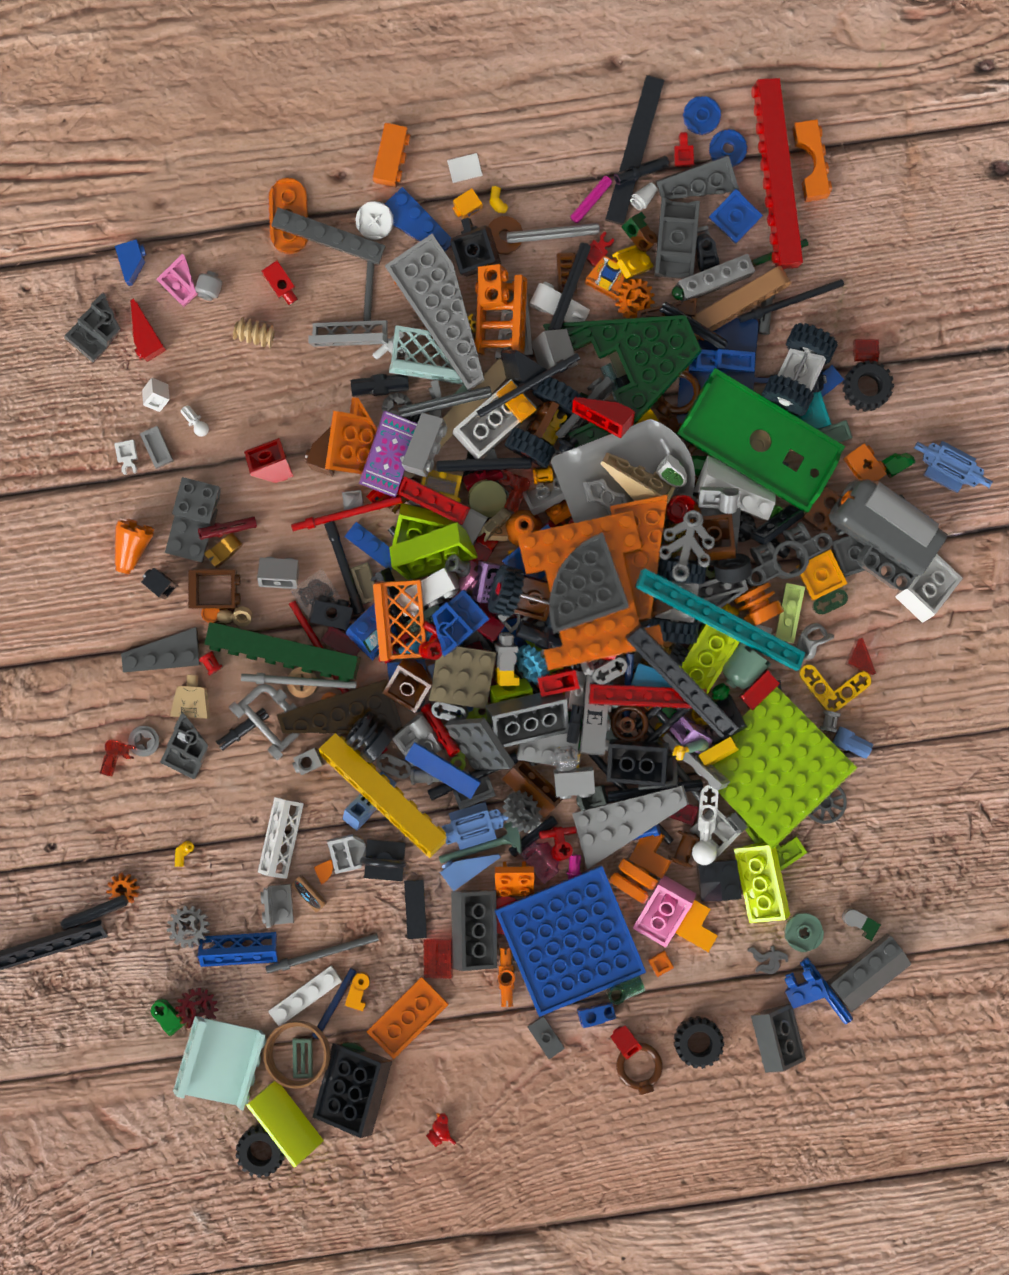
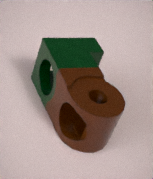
M640 212L632 216L621 228L640 251L647 252L657 243L658 238L644 221L645 215Z

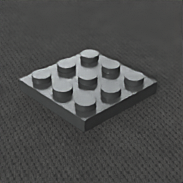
M485 718L449 720L445 724L450 736L455 739L460 751L465 754L470 766L475 770L511 769L515 763Z

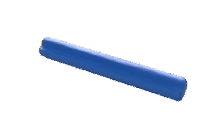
M805 958L800 962L802 968L811 966L816 978L821 976L810 959ZM824 980L829 991V996L825 997V999L842 1022L848 1024L853 1020V1017Z

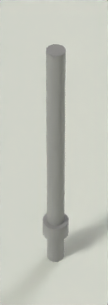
M265 673L241 674V681L256 682V684L262 685L265 683L357 688V681L345 682L330 679L265 675Z

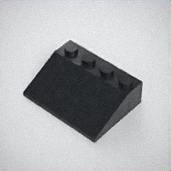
M332 1043L330 1062L323 1076L312 1118L359 1138L371 1136L392 1060L374 1053Z

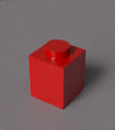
M626 1025L616 1028L610 1036L626 1059H629L642 1049V1046Z

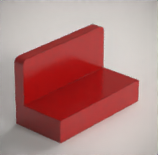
M766 670L748 689H745L738 696L751 710H754L780 684L770 674L769 670Z

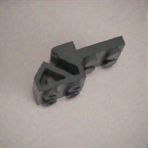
M185 477L181 478L172 512L174 520L165 550L166 554L203 563L209 538L200 540L198 528L214 525L218 513L216 507L220 500L221 487Z

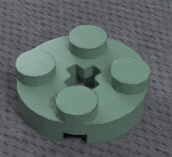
M440 604L424 611L425 621L431 624L434 623L432 615L441 608ZM415 621L409 626L412 633L421 629Z
M796 913L787 921L784 928L786 941L793 949L799 952L816 949L824 937L820 921L808 913ZM807 927L809 935H804L803 938L800 937L801 933L799 930Z

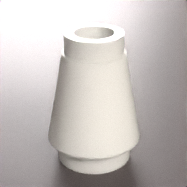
M650 182L632 194L630 202L637 210L645 209L658 191L657 187Z

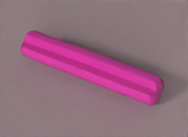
M604 176L572 213L570 218L573 222L578 224L610 187L612 180L608 176Z

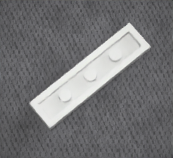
M331 965L268 1012L277 1025L281 1026L343 980Z

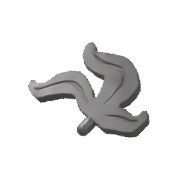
M771 946V951L765 954L759 953L753 947L747 950L753 954V957L758 962H764L770 958L768 965L762 964L756 967V973L762 971L767 974H773L780 967L779 959H785V962H788V955L775 951L774 946Z

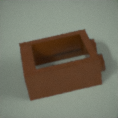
M188 570V608L236 609L237 605H240L241 602L240 593H237V586H240L241 582L240 574H237L236 570ZM199 576H231V604H199Z

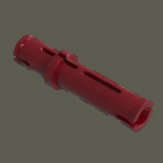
M254 516L221 524L217 522L212 526L198 528V535L200 540L216 536L220 538L225 534L256 528L257 523Z

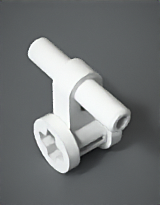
M399 331V339L401 340L405 334ZM394 336L390 339L388 338V344H383L373 353V357L376 360L387 351L392 354ZM400 349L397 352L396 359L399 356L405 359L409 356L403 349Z

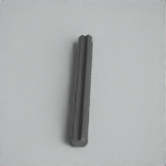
M490 386L400 407L398 412L400 417L406 418L492 396Z

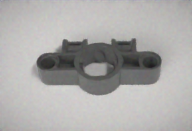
M800 522L796 527L783 531L785 542L775 547L771 542H768L766 545L762 544L756 548H750L751 555L757 567L752 569V574L756 573L759 576V580L754 582L751 575L746 579L747 585L750 587L758 586L776 576L781 579H791L801 575L806 570L810 558L831 547V536L827 533H821L811 538L804 524ZM819 538L824 540V547L818 544ZM786 547L794 549L797 558H800L799 567L789 573L781 570L782 567L777 562L778 552L786 549Z

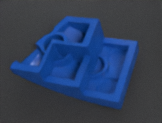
M464 589L432 615L441 644L442 655L444 657L490 619Z

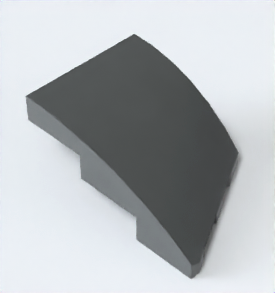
M104 293L91 304V307L78 319V323L64 337L93 363L108 348L120 331V327L114 318V313L110 309Z
M181 713L160 763L192 779H196L209 745L187 716Z

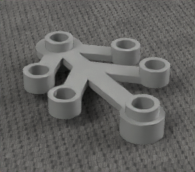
M697 511L687 512L683 522L664 531V539L672 542L675 540L676 534L687 529L685 536L668 546L660 548V557L662 559H669L671 553L683 547L679 564L673 568V577L677 581H684L689 576L687 562L691 549L698 557L700 566L707 567L710 564V556L705 554L694 538V532L696 531L702 538V545L705 549L713 548L714 538L709 536L703 528V517ZM695 519L697 522L691 523L690 520ZM667 533H672L673 536H672V537H667L666 534H667ZM710 540L712 543L707 545L705 541ZM667 550L669 554L664 555L662 552ZM706 558L708 561L702 562L701 559ZM683 572L684 576H678L677 573Z

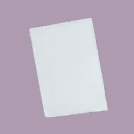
M477 153L447 160L453 183L483 176Z

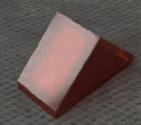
M863 638L856 639L845 665L860 672L874 675L876 671Z

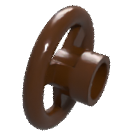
M621 706L614 711L611 717V730L618 739L639 741L647 733L648 718L645 712L637 706ZM627 710H632V713L629 717H625L621 721H616L619 714ZM638 714L643 722L640 733L635 728V719ZM626 721H630L632 726L627 727ZM617 727H620L625 733L631 732L633 737L623 736Z

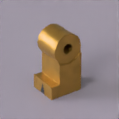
M230 533L204 554L216 568H219L243 544L234 533Z

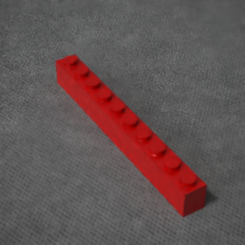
M780 78L758 79L754 86H752L751 95L755 99L754 116H757L756 133L760 139L758 151L762 155L760 167L761 171H764L763 189L766 190L767 195L765 197V206L769 211L767 224L771 227L769 239L770 244L773 245L772 262L775 263V268L778 266H782L783 269L798 268L803 263L781 82Z

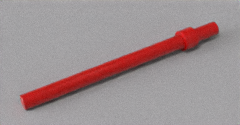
M402 496L317 518L309 517L305 518V521L291 524L293 531L305 528L309 530L316 528V525L401 504L403 499Z
M294 600L289 603L313 646L324 648L296 601ZM332 675L334 680L339 679V676ZM337 688L342 693L349 691L348 688Z

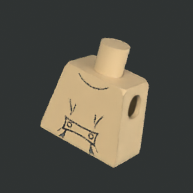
M187 675L186 686H177L170 716L180 717L181 713H184L189 718L210 719L207 688L198 687L199 676Z

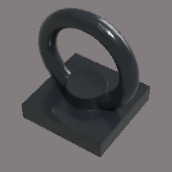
M367 839L366 856L360 859V862L365 865L364 878L403 881V871L407 865L406 860H404L406 842Z

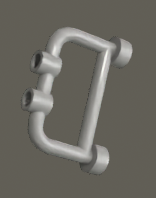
M263 684L252 690L238 704L233 702L229 708L238 718L245 713L273 744L267 750L278 761L283 756L281 752L301 733H290L283 741H280L248 704L262 692H267L284 712L297 708L294 703L289 705L285 701L287 695L281 689L276 691L271 685Z

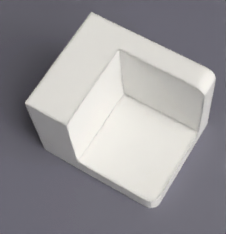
M151 378L142 390L143 405L160 412L170 400L169 385Z

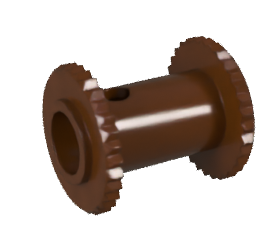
M679 830L677 833L681 834L682 838L674 857L668 855V858L681 866L692 868L693 865L688 862L692 855L693 846L700 839L696 835Z

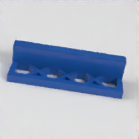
M276 932L205 936L206 940H199L198 958L201 967L278 962ZM264 939H272V945H262L261 942ZM245 940L253 942L250 946L244 947L242 945ZM227 941L234 943L229 948L222 946ZM212 942L214 944L211 949H203L204 943Z

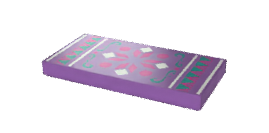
M383 411L359 484L396 497L405 471L401 464L417 423Z

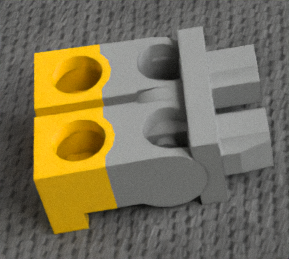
M500 632L498 642H494L496 650L495 681L499 686H519V677L514 673V664L517 660L515 653H518V646L514 643V636L510 632Z

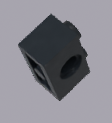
M325 595L314 596L309 621L347 630L353 607L347 600L338 599V601H333ZM334 607L336 608V613L331 616L327 615V609Z

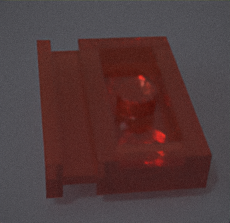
M424 939V978H453L452 939Z

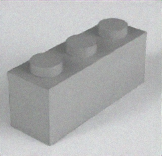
M421 413L401 464L406 472L427 477L428 473L432 471L434 457L440 451L441 439L447 433V425L443 418Z

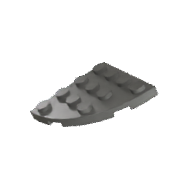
M603 533L584 541L566 558L557 572L549 602L550 621L554 634L629 608Z

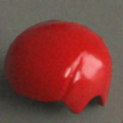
M682 494L671 497L666 508L667 518L673 523L680 524L684 521V516L687 512L694 511L695 501L690 496Z

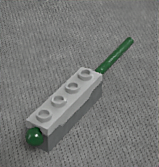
M807 239L801 240V248L809 245ZM772 252L750 260L748 254L679 280L672 289V296L674 299L683 302L691 298L702 297L745 280L755 272L754 267L772 260Z

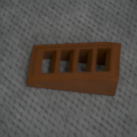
M558 253L556 255L558 292L561 294L564 289L562 284H565L567 279H561V276H568L570 271H561V268H571L576 253ZM572 260V263H561V261Z

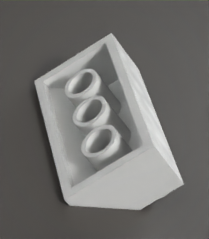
M707 456L693 492L699 494L700 487L739 488L738 508H741L740 511L759 519L769 520L775 505L776 494L719 460Z

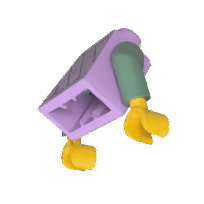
M686 716L680 718L668 729L683 745H676L674 748L673 756L677 755L676 760H683L686 752L688 754L693 752L701 754L714 746L712 744L713 739L707 732ZM657 723L655 726V730H657L663 723Z

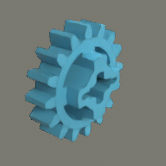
M529 644L518 648V653H515L517 657L516 665L519 671L523 672V677H526L529 682L533 681L534 685L538 683V676L550 673L546 669V660L540 656V651L538 652L535 647L531 648Z

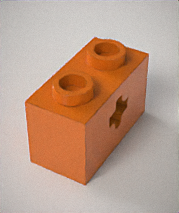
M865 443L843 458L857 479L878 481L887 474L884 464L876 460L874 457L875 452L869 445L866 446ZM868 462L870 464L867 468H863L865 463Z

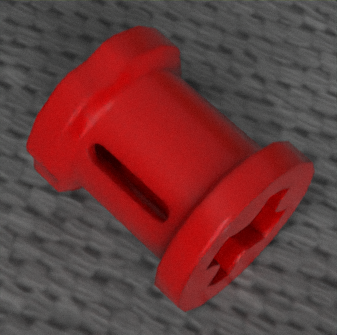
M214 651L208 652L199 659V662H202L208 670L207 674L209 676L224 667L215 658Z

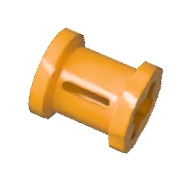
M551 465L548 468H532L534 485L538 484V482H553Z

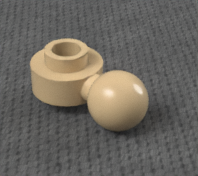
M244 606L237 607L234 613L227 609H222L217 614V620L221 624H228L233 620L236 625L243 627L249 625L253 617L252 611Z

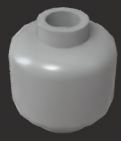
M207 271V274H200L195 286L198 297L209 301L218 298L222 287V280L218 278L217 273Z

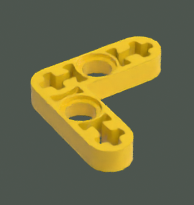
M805 665L799 671L801 680L824 710L832 712L841 709L871 684L870 675L866 672H859L833 691L814 666ZM811 669L813 671L811 673V676L814 679L818 677L819 680L813 682L812 685H810L809 682H811L812 680L810 677H804V670ZM859 676L866 677V684H859L856 687L859 690L856 692L855 687L850 682L852 681L853 684H856L859 681ZM818 683H822L825 686V691L822 694H817L815 691V685ZM844 687H849L852 690V694L848 698L842 695ZM837 693L838 696H839V698H840L841 700H843L844 702L841 703V701L838 700V701L834 704V705H835V708H833V707L828 708V707H827V705L829 704L828 700H829V699H830L831 701H832V700H835V699L837 698V696H835V694Z

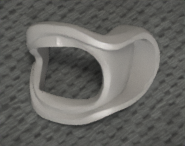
M818 623L811 624L802 631L797 648L805 652V660H811L816 655L817 646L834 639V635L828 634L825 628ZM820 629L824 636L822 639L810 640L808 638L810 632Z

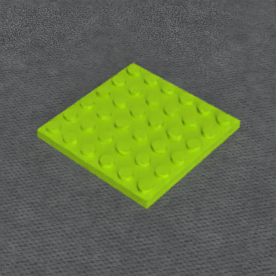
M778 687L754 710L750 709L742 716L747 728L731 736L739 750L713 764L730 781L728 786L718 790V793L771 849H774L857 769Z

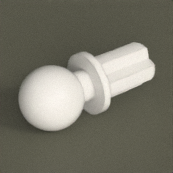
M189 405L184 406L180 411L189 422L188 425H194V433L200 437L207 435L209 432L207 423L199 421L201 416H197Z

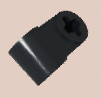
M707 233L700 234L696 240L699 271L702 272L720 265L716 243L713 238ZM710 240V244L703 248L702 243Z

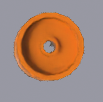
M623 858L618 867L626 874V877L614 872L609 882L637 901L645 904L649 894L641 886L643 885L650 890H654L659 881L636 863L633 864Z

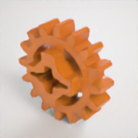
M637 278L628 279V283H622L623 288L617 289L620 294L615 295V298L619 299L615 306H620L618 313H623V318H637L638 311L651 308L650 305L655 303V301L651 300L655 293H650L652 286H647V281Z

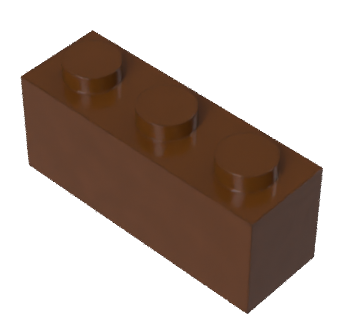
M519 760L502 778L515 792L520 790L521 794L527 792L528 797L532 795V800L538 801L536 806L541 808L539 814L542 815V818L550 814L563 800L560 796L556 797L555 788L527 761Z

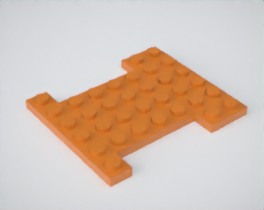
M633 511L517 536L526 575L545 571L551 594L557 572L566 558L584 541L603 533L629 604L628 609L560 631L562 646L543 651L548 670L637 651L625 639V636L639 625L623 557L624 553L642 549ZM660 625L644 628L660 645H664Z

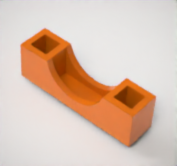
M817 119L797 122L792 128L795 147L808 152L814 165L813 172L802 182L804 201L810 202L827 199L830 192H832V184L827 178L829 166L824 160V155H826L825 144L821 143L823 135L822 126L818 125Z

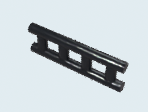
M652 707L645 713L648 721L657 715L663 724L657 730H654L648 723L647 734L649 737L644 741L655 742L691 708H676L678 711L669 718L661 710L664 707ZM642 718L635 722L637 731L643 726ZM624 732V733L622 734L623 736H626V737H633V735H632L631 732H629V733H625V732Z

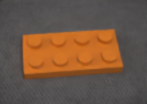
M421 976L366 1032L394 1060L449 1003Z

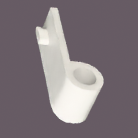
M548 282L539 283L529 305L540 312L554 315L561 293L554 290V286ZM571 299L563 322L585 321L590 309Z

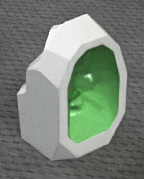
M667 455L658 465L656 473L666 483L675 487H683L686 484L687 474L679 460L671 455Z

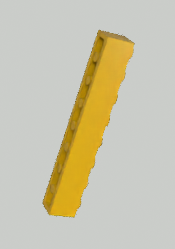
M335 733L319 748V755L425 855L431 858L446 843V832L440 826L436 827L426 813L422 814L412 800L408 801L398 787L394 788L384 774L380 775L372 763L366 762L358 750H353L345 743L346 738L343 736L339 737Z

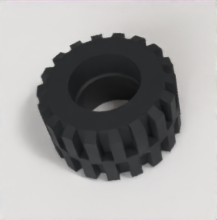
M870 360L864 363L860 362L845 376L846 378L842 384L844 385L842 391L846 394L844 398L850 401L848 403L850 406H856V410L863 409V412L873 411L885 404L892 395V389L894 388L892 381L894 379L893 376H889L890 370H885V365L882 363L878 365L877 361L871 363ZM863 376L873 378L878 385L877 394L874 396L864 395L859 390L858 380Z
M690 1017L688 1021H683L682 1025L677 1027V1033L674 1034V1047L680 1059L686 1065H691L697 1069L698 1067L703 1069L707 1065H714L713 1062L715 1060L718 1061L720 1054H723L724 1041L720 1029L713 1021L705 1017ZM696 1032H705L710 1038L708 1048L700 1053L692 1052L688 1047L690 1036Z
M261 1124L246 1130L236 1146L237 1153L235 1155L236 1159H239L238 1165H242V1170L250 1172L249 1175L252 1177L254 1174L257 1175V1178H261L262 1175L267 1177L271 1173L274 1174L285 1159L283 1152ZM255 1141L268 1143L272 1149L271 1158L268 1160L256 1159L251 1153V1144Z

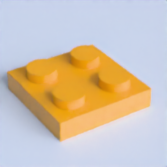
M831 549L810 559L806 570L800 575L812 601L848 584Z

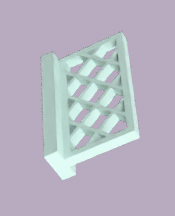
M395 326L389 373L464 384L444 353L434 342L435 340L431 338L432 336L429 331ZM399 331L406 332L411 339L403 344L399 339ZM419 335H424L429 340L423 347L416 340ZM411 341L419 348L413 354L406 347ZM430 344L437 351L432 357L424 350ZM400 349H403L409 356L405 360L396 359L397 352ZM420 351L427 358V361L424 363H418L414 358ZM440 354L446 363L443 366H437L432 359Z

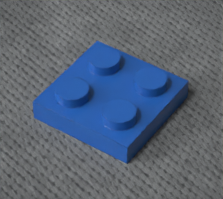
M735 189L709 216V219L736 244L763 215Z

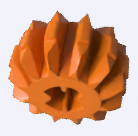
M120 873L119 878L113 876V882H108L107 884L112 889L107 890L106 893L113 894L109 900L125 895L130 903L135 902L133 896H139V893L135 892V890L140 889L139 885L134 886L137 879L135 878L130 881L131 874H127L125 877L123 873ZM123 885L124 888H127V891H120L119 888Z

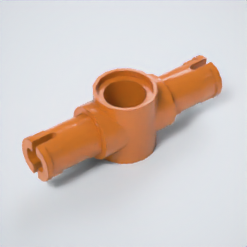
M505 947L499 948L500 965L498 966L501 1007H506V1000H508V1007H513L515 973L514 965H512V951L510 947H507V954H505ZM505 972L512 975V979L508 982H504L501 979V975Z

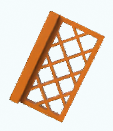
M421 580L376 581L373 584L380 661L422 658L419 653H415L410 649V646L415 641H418L420 644L427 641L426 629L422 627L425 618ZM408 585H417V594L414 597H411L405 591ZM387 586H395L400 591L394 599L388 594ZM401 593L411 600L405 608L396 601ZM412 602L419 607V613L415 617L406 610ZM393 603L402 610L396 618L389 613V607ZM403 612L412 619L407 627L397 620ZM414 621L421 627V632L417 636L408 629ZM394 623H397L404 629L398 637L391 632V626ZM405 631L414 638L408 646L399 639ZM396 642L405 648L402 654H393L392 646Z

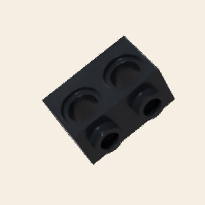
M156 568L148 569L143 575V581L141 582L156 596L164 600L178 586Z

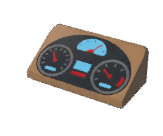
M300 875L291 884L315 912H318L327 904L326 900L303 876Z

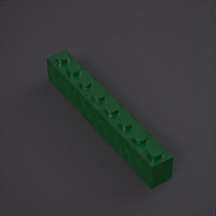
M209 622L204 645L210 646V650L220 652L221 649L228 650L227 654L239 656V653L247 654L246 658L257 660L260 657L265 659V663L276 665V662L284 663L283 667L294 669L295 666L302 667L301 671L312 674L313 670L321 672L320 676L331 678L332 675L339 676L338 680L350 682V679L356 680L361 659L358 656Z

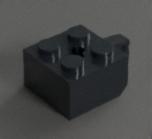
M470 218L462 219L461 222L464 230L461 231V235L450 239L460 274L468 277L478 273V267L502 264L491 228L486 225L478 228L473 226Z

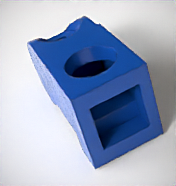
M613 1002L577 1009L580 1024L583 1028L616 1019Z

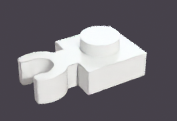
M129 440L114 443L117 461L124 463L122 473L127 475L126 470L128 467H132L133 473H137V467L133 464V460H138L135 441Z

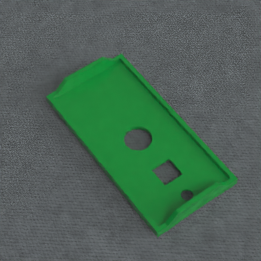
M716 368L712 370L676 433L680 438L806 513L810 511L814 502L821 495L845 448L841 443ZM756 430L766 431L771 438V445L764 452L755 451L751 447L750 436ZM790 449L804 457L797 472L782 463ZM813 468L819 472L816 478L810 475V471Z

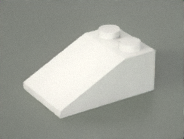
M936 554L926 571L921 576L915 577L909 588L900 590L895 597L923 623L938 612L963 578Z

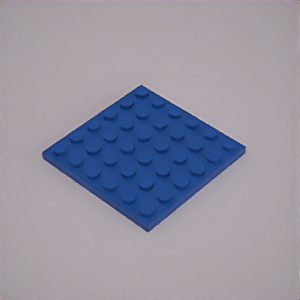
M602 865L495 909L539 1017L646 973Z

